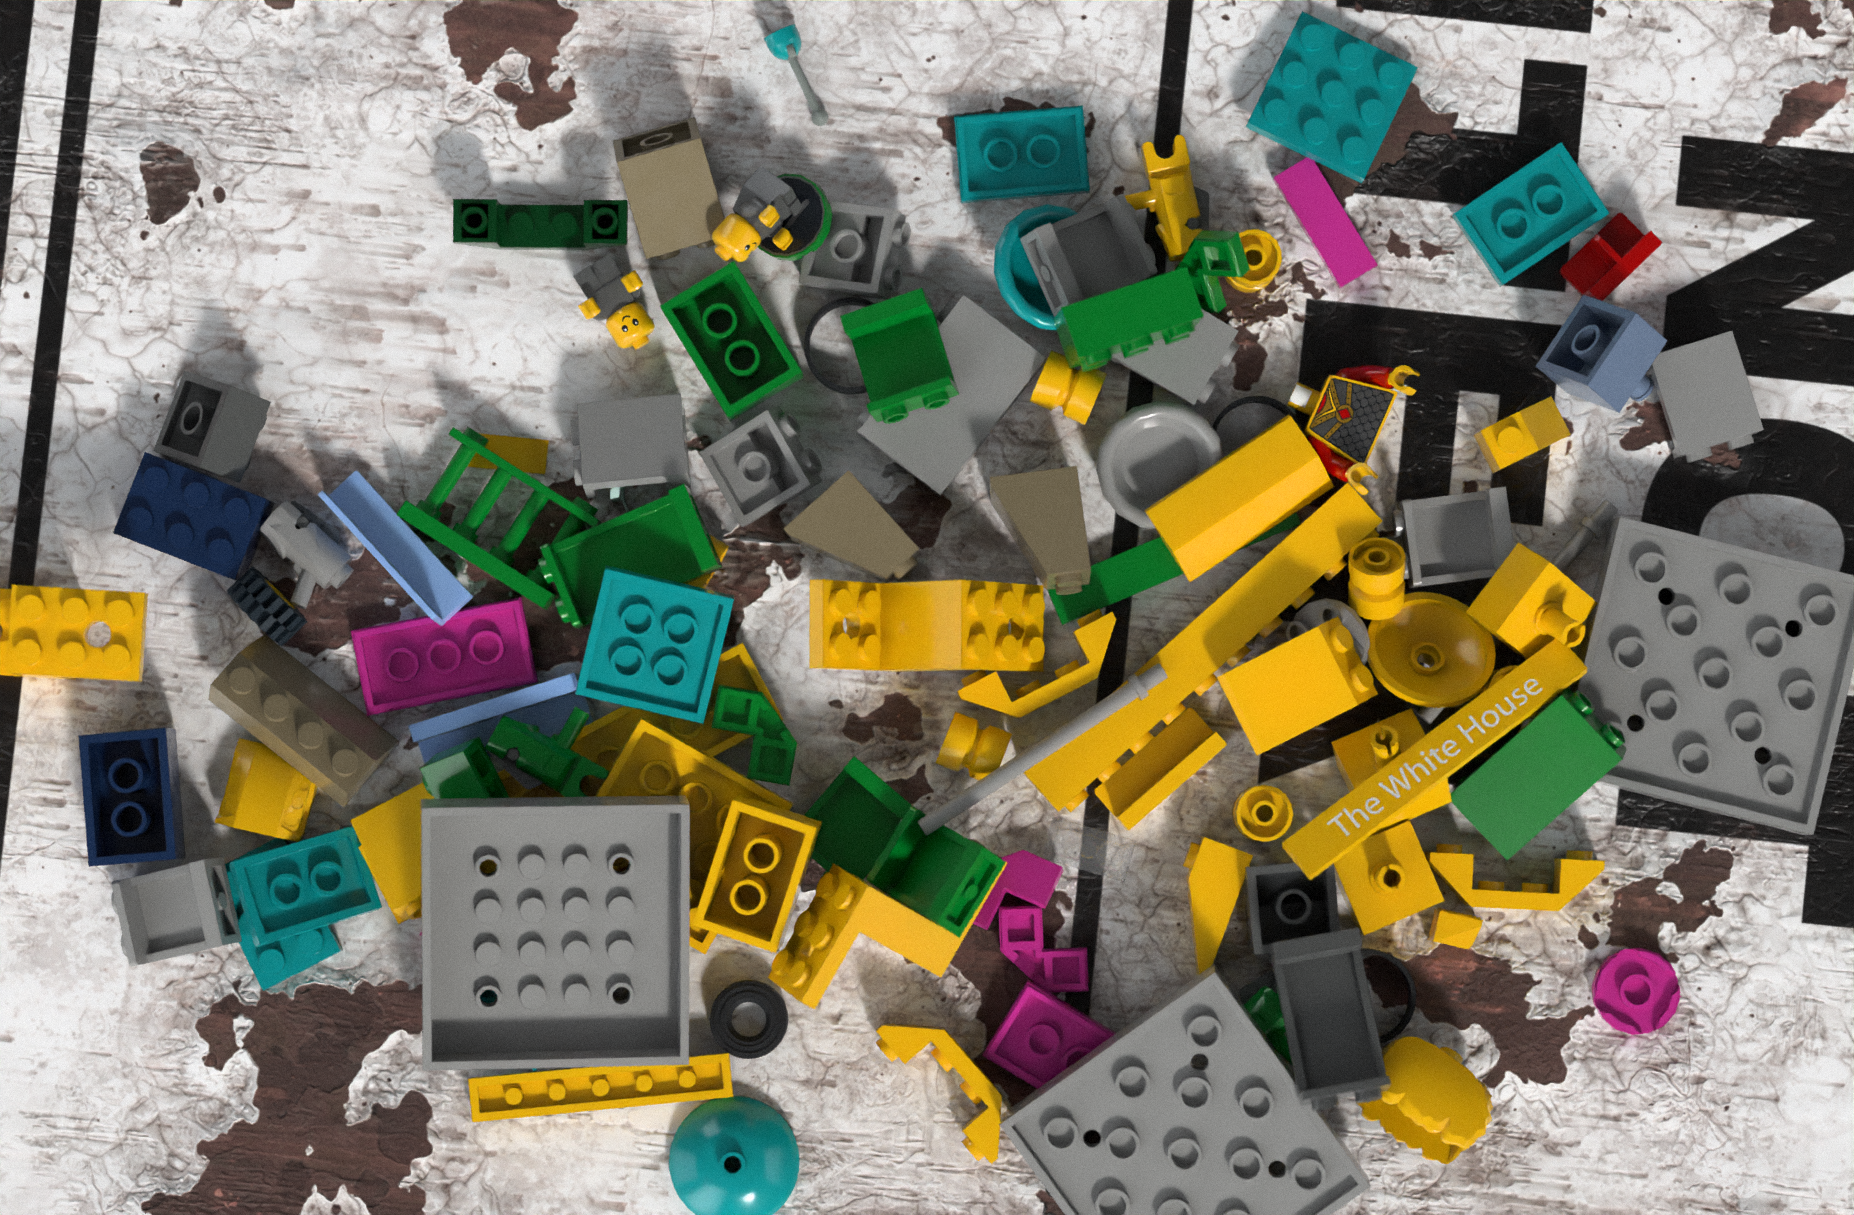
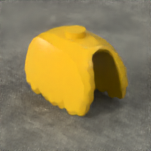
M1408 1036L1396 1039L1381 1049L1386 1075L1390 1077L1391 1086L1387 1091H1382L1383 1098L1371 1102L1357 1103L1362 1108L1361 1115L1366 1120H1379L1380 1126L1383 1127L1386 1133L1392 1134L1397 1142H1405L1407 1147L1411 1149L1422 1148L1423 1158L1439 1161L1442 1164L1452 1162L1462 1151H1466L1478 1138L1485 1135L1487 1125L1492 1121L1490 1113L1493 1109L1492 1095L1486 1085L1462 1064L1463 1058L1459 1053L1448 1047L1438 1048L1423 1039Z

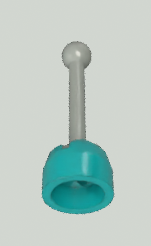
M795 24L786 26L766 36L764 41L774 57L789 61L813 112L811 116L812 122L817 126L825 125L828 121V113L820 109L796 58L801 50L802 42Z

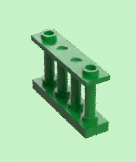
M467 426L463 433L453 427L448 435L461 443L458 450L425 501L420 499L416 506L405 501L397 516L547 610L556 595L547 590L551 583H547L539 563L534 571L529 569L524 576L511 567L515 561L512 558L513 554L548 500L553 501L570 512L551 545L578 534L585 522L592 527L601 524L602 522L594 517L598 509L576 496L573 502L568 501L485 448L489 440ZM477 453L498 467L461 525L456 523L453 529L438 521L442 515L439 510ZM513 476L534 489L498 547L493 546L488 553L474 544L479 537L476 535V532Z

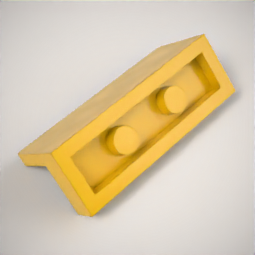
M1188 708L1139 752L1125 762L1109 779L1101 783L1094 790V793L1122 826L1129 831L1227 746V743L1217 732H1213L1193 708Z

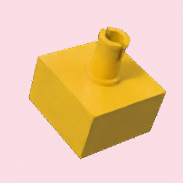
M1518 542L1467 609L1466 613L1514 653L1527 660L1555 638L1568 648L1577 646L1585 635V626L1582 623L1597 605V602L1550 561Z
M1412 708L1331 742L1338 770L1349 792L1425 736ZM1446 778L1371 836L1452 802L1448 779Z
M1410 820L1373 836L1370 835L1334 862L1335 880L1356 928L1359 927L1361 935H1367L1445 901Z

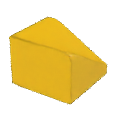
M1437 908V910H1434L1428 940L1469 949L1472 947L1481 929L1483 920H1480V917Z

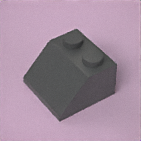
M184 371L153 451L240 483L244 472L250 465L251 453L259 432L266 423L267 412L271 402L231 385Z
M1295 862L1245 867V912L1249 950L1254 955L1269 954L1271 943L1340 931L1334 863L1312 880L1308 879Z

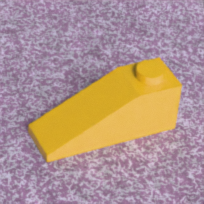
M1202 836L1199 844L1190 843L1182 865L1189 868L1186 879L1196 974L1198 975L1213 965L1245 879V867L1250 866L1253 855Z

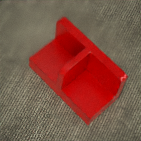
M1620 212L1564 264L1559 272L1581 296L1586 295L1603 301L1662 244V241L1652 231L1644 235Z

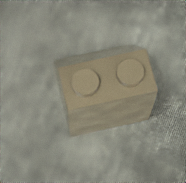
M689 118L613 140L616 162L646 259L655 257L656 260H667L681 253L680 249L694 245H697L698 248H708L716 245L712 240V233L725 217L696 118Z
M1077 466L990 477L991 504L1046 590L1056 589L1057 595L1081 592V585L1089 584L1091 565Z
M849 470L783 528L786 535L792 541L885 582L890 581L893 577L900 582L918 566V561L915 559L919 555L917 545Z

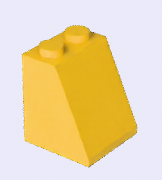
M1339 616L1217 677L1256 755L1378 694L1373 685L1372 674L1359 658L1353 646L1352 635L1343 626Z

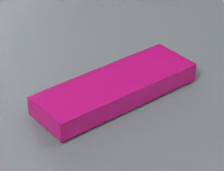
M1306 157L1273 177L1274 183L1339 289L1377 267L1378 264L1314 160Z

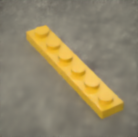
M729 1053L689 1056V1065L573 1067L471 1077L468 1079L472 1122L734 1096Z

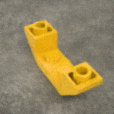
M1098 609L1077 620L1080 628L1073 631L1072 634L1087 664L1080 666L1078 660H1074L1054 671L1058 679L1044 686L1041 685L1039 679L1015 691L1019 699L1013 702L996 671L987 675L985 670H979L961 679L964 688L957 691L958 696L963 701L1019 719L1097 679L1116 622L1113 612L1103 616L1101 610Z
M1436 844V852H1425L1429 866L1464 905L1470 907L1560 911L1594 880L1605 867V861L1593 860V851L1567 850L1566 859L1554 858L1553 893H1548V884L1522 883L1521 891L1504 890V882L1478 881V889H1472L1474 854H1462L1463 845Z
M881 1024L876 1029L881 1038L875 1043L892 1062L899 1057L906 1064L926 1045L932 1042L936 1048L930 1053L947 1072L954 1067L965 1081L959 1086L971 1101L977 1105L983 1100L987 1105L962 1127V1131L967 1137L961 1142L977 1161H980L985 1156L992 1164L998 1159L1002 1104L1001 1092L944 1027Z

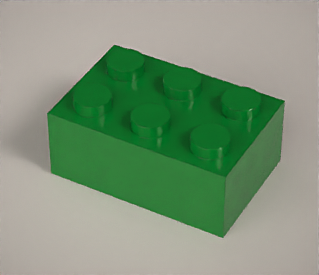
M735 261L660 305L662 312L730 422L804 377L800 367Z
M1186 266L1061 307L1053 321L1069 368L1081 366L1082 371L1087 372L1107 365V361L1112 359V355L1122 352L1124 359L1149 351L1148 347L1154 345V341L1160 339L1164 340L1165 345L1185 340L1190 337V333L1196 331L1195 326L1204 315Z

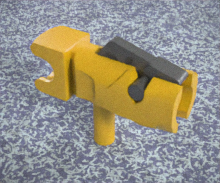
M1177 135L1174 138L1172 146L1173 155L1167 159L1160 158L1156 154L1151 142H1144L1141 145V156L1151 190L1124 195L1127 203L1131 204L1135 210L1149 208L1150 212L1156 213L1159 224L1156 225L1155 230L1164 245L1170 262L1182 261L1194 238L1202 230H1209V193L1193 186L1190 159L1183 135Z

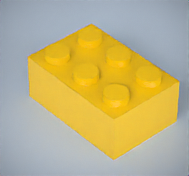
M740 794L732 800L692 925L777 953L783 945L822 822Z

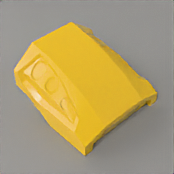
M239 738L215 823L296 842L302 841L318 787L265 744Z

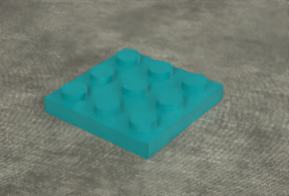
M1302 11L1249 118L1246 128L1362 184L1418 67Z
M605 566L575 694L703 724L733 606L734 595Z

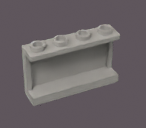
M963 295L958 303L951 298L936 318L941 323L939 330L959 395L949 398L950 402L947 405L937 409L927 410L925 407L910 411L907 418L895 423L877 422L869 413L867 407L857 419V422L862 425L858 430L860 437L868 440L915 476L939 498L942 497L1046 362L1044 355L966 295Z

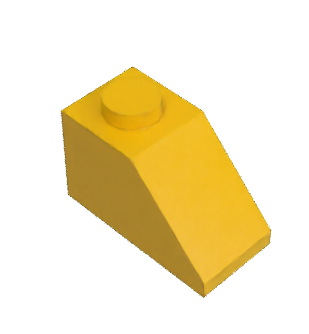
M1551 396L1479 431L1473 436L1492 473H1495L1571 434Z

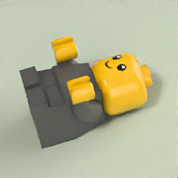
M760 166L743 185L732 209L734 213L729 214L713 231L712 240L717 246L714 251L725 261L731 258L736 262H743L760 245L761 239L763 240L766 237H772V241L781 250H786L792 243L793 237L787 229L782 227L783 221L791 214L796 216L803 208L798 198H796L797 196L792 187Z
M609 253L573 276L588 299L578 305L586 319L593 318L597 321L606 319V328L618 347L629 348L633 346L637 350L650 342L647 336L653 332L655 324L644 306L635 301L639 297L640 287L643 285L635 270L624 276Z

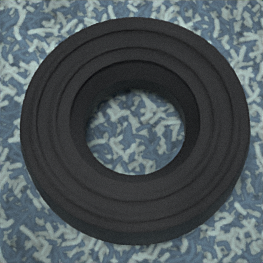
M756 980L738 981L726 987L716 997L710 1011V1028L718 1045L727 1053L743 1059L759 1058L772 1052L784 1038L788 1026V1012L780 994L768 984ZM742 1003H756L765 1012V1027L755 1036H743L733 1027L732 1014L735 1008Z

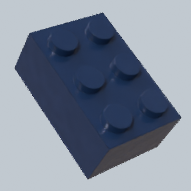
M145 452L113 533L237 581L251 565L262 537L260 528L270 516L275 503Z
M158 728L78 735L88 867L186 858L176 729Z

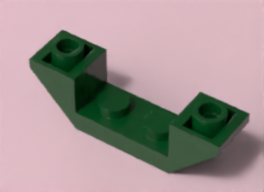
M453 199V243L500 250H593L627 245L628 201L584 200V205H501L497 199Z

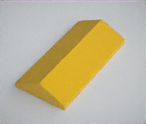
M1287 415L1144 511L1183 574L1191 582L1333 488L1334 485L1312 445L1293 418Z

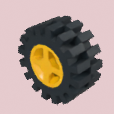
M253 566L227 590V593L238 604L239 608L263 632H266L272 640H275L281 646L308 622L298 608L291 605L290 600Z

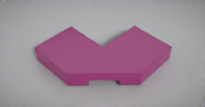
M1025 850L1002 857L1001 859L1007 862V865L973 924L988 930L1006 892L1045 909L1064 871L1063 867Z
M1037 905L998 907L1000 951L1036 985L1049 993L1089 991L1087 947L1043 948L1042 907Z

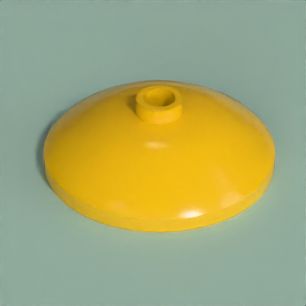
M1414 592L1405 594L1403 608L1397 615L1389 619L1371 620L1367 630L1370 639L1367 660L1376 678L1397 697L1424 707H1451L1475 697L1489 681L1496 658L1492 635L1466 613L1469 607L1460 601L1437 593ZM1419 663H1425V664H1427L1429 667H1424V666L1420 665Z

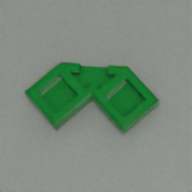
M1202 230L1194 238L1188 248V252L1175 270L1187 266L1201 309L1208 313H1219L1227 305L1218 276L1243 277L1250 268L1238 231Z
M719 684L711 728L754 735L747 778L790 786L797 741L763 692Z

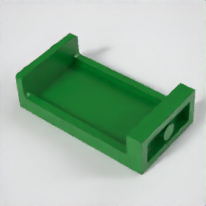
M682 484L668 490L669 495L555 544L547 543L540 546L544 557L538 559V563L547 583L554 581L560 597L554 601L564 623L571 621L572 626L577 629H582L592 624L605 566L683 584L723 568L688 486Z
M1569 688L1563 690L1468 777L1464 776L1450 791L1452 803L1507 861L1616 766L1625 755L1627 749L1623 745L1625 743L1623 735L1611 723L1607 722L1604 725L1592 713L1595 708L1591 701L1578 690L1574 693Z

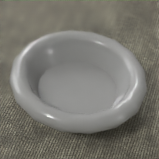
M1155 401L1131 408L1112 423L1099 446L1096 471L1102 494L1118 515L1139 527L1155 529L1144 510L1224 458L1225 455L1220 436L1204 416L1183 404Z

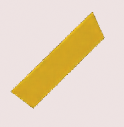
M481 434L489 440L485 448L526 473L545 474L549 440ZM477 453L468 465V467L497 469L498 467Z

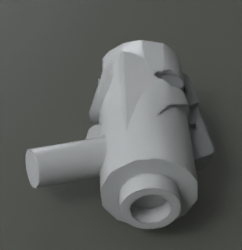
M285 500L274 510L260 528V534L268 540L282 559L287 557L294 563V571L299 579L290 604L295 607L307 608L315 583L319 584L323 589H327L331 585L338 589L354 571L349 566L353 557L338 545L340 531L296 501L290 503L288 500Z

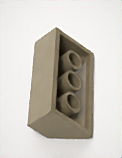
M266 634L240 651L210 685L209 701L342 807L347 805L400 742Z

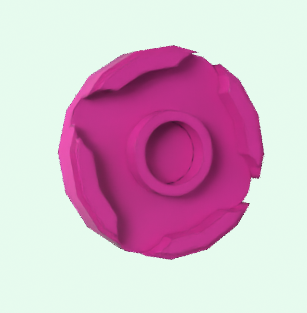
M1643 948L1621 949L1608 956L1597 968L1592 983L1593 1004L1600 1017L1612 1028L1632 1035L1649 1033L1665 1026L1675 1014L1680 1000V985H1678V979L1672 965L1658 953Z

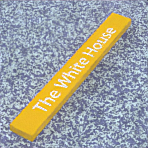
M1555 638L1282 842L1283 849L1308 879L1312 880L1587 673V666L1571 648L1566 647Z

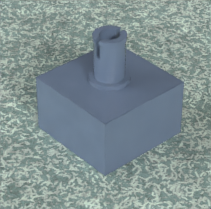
M1583 295L1536 367L1566 393L1620 413L1629 398L1635 401H1642L1651 394L1654 382L1645 374L1667 340L1637 313Z

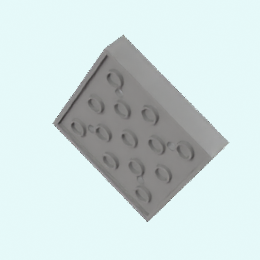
M1621 516L1611 520L1592 597L1597 602V605L1588 615L1585 635L1578 657L1588 669L1587 673L1570 687L1573 693L1577 690L1582 692L1595 708L1592 713L1604 725L1609 722L1615 726L1625 739L1623 745L1627 750L1623 759L1596 783L1801 835H1813L1854 669V575ZM1661 589H1667L1671 592L1672 601L1670 604L1664 605L1659 601L1658 593ZM1790 620L1796 622L1799 627V632L1795 637L1789 636L1785 630V626ZM1632 715L1638 716L1641 720V727L1636 732L1631 731L1627 726V720ZM1759 747L1765 748L1768 752V759L1763 764L1758 763L1754 757L1755 751Z
M686 795L421 799L423 1071L689 1065L690 804ZM623 857L629 861V866L626 870L616 871L613 868V862L617 858ZM484 860H493L497 864L495 871L492 873L482 872L480 864ZM619 987L628 989L629 994L627 998L616 1000L613 997L615 989ZM485 990H493L497 994V998L491 1003L483 1002L480 996Z
M1215 964L1004 1112L1000 1119V1126L1065 1215H1331L1371 1187L1367 1174L1321 1111H1312L1311 1104L1300 1106L1294 1073ZM1196 1054H1203L1208 1058V1063L1203 1068H1196L1191 1063L1192 1057ZM1088 1130H1096L1101 1138L1097 1143L1091 1144L1084 1139V1134ZM1274 1161H1281L1286 1167L1281 1174L1276 1175L1269 1171V1165Z

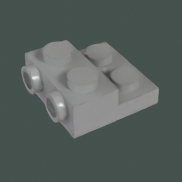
M827 200L832 210L830 231L823 244L816 251H810L807 255H804L799 283L810 287L845 291L851 295L885 300L890 299L892 290H898L902 282V268L900 265H897L900 248L907 247L911 235L910 225L905 222L906 215L892 208Z
M780 406L767 409L699 452L741 527L753 523L780 505L790 502L822 482L818 474L822 470L820 459L812 449L807 448L805 450L796 436L801 432L797 419L791 412H783Z

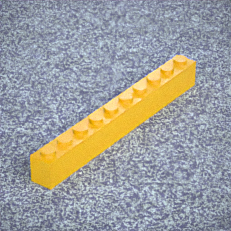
M1346 483L1134 673L1138 677L1158 663L1166 672L1168 678L1147 691L1149 696L1143 700L1136 698L1023 774L1057 812L1064 807L1069 812H1072L1089 796L1085 788L1091 782L1098 778L1104 783L1122 767L1117 761L1120 756L1128 749L1136 754L1154 738L1149 730L1161 720L1166 725H1169L1186 709L1181 702L1188 695L1195 691L1200 697L1218 681L1214 674L1217 669L1225 662L1233 667L1251 651L1246 643L1258 633L1263 638H1266L1283 622L1278 615L1290 604L1297 610L1311 598L1315 591L1310 586L1322 575L1329 581L1348 564L1342 557L1356 543L1367 538L1378 537L1380 534L1375 528L1383 521L1352 486ZM1126 680L1115 691L1126 685L1128 681Z

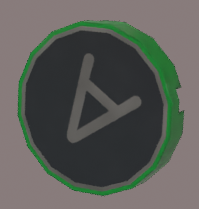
M782 174L777 176V178L792 187L797 196L796 198H798L803 206L796 216L791 214L783 221L782 227L790 232L793 241L786 250H781L773 243L772 237H766L763 240L761 239L758 248L778 260L795 261L804 258L802 256L807 255L810 251H816L823 244L830 231L832 210L820 185L802 175Z

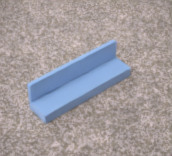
M354 471L331 494H327L323 490L318 493V496L433 621L443 626L474 597L409 525L397 516V512L359 471Z
M574 672L411 724L408 727L413 742L419 744L424 763H426L435 754L477 737L480 738L485 748L503 716L525 724L538 725L539 732L549 737H552L553 734L559 735L575 706L590 714L584 726L592 723L593 718L586 697L575 694L579 674Z

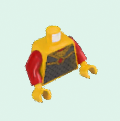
M1364 365L1340 369L1335 375H1329L1326 378L1320 392L1297 382L1287 402V406L1309 415L1303 432L1318 454L1327 473L1346 483L1349 482L1362 495L1369 492L1359 483L1362 477L1371 475L1378 479V475L1367 464V461L1398 392L1390 389L1395 388L1408 396L1414 395L1416 392L1415 389L1404 386V380L1407 376H1420L1418 371L1409 366L1400 365L1396 368Z

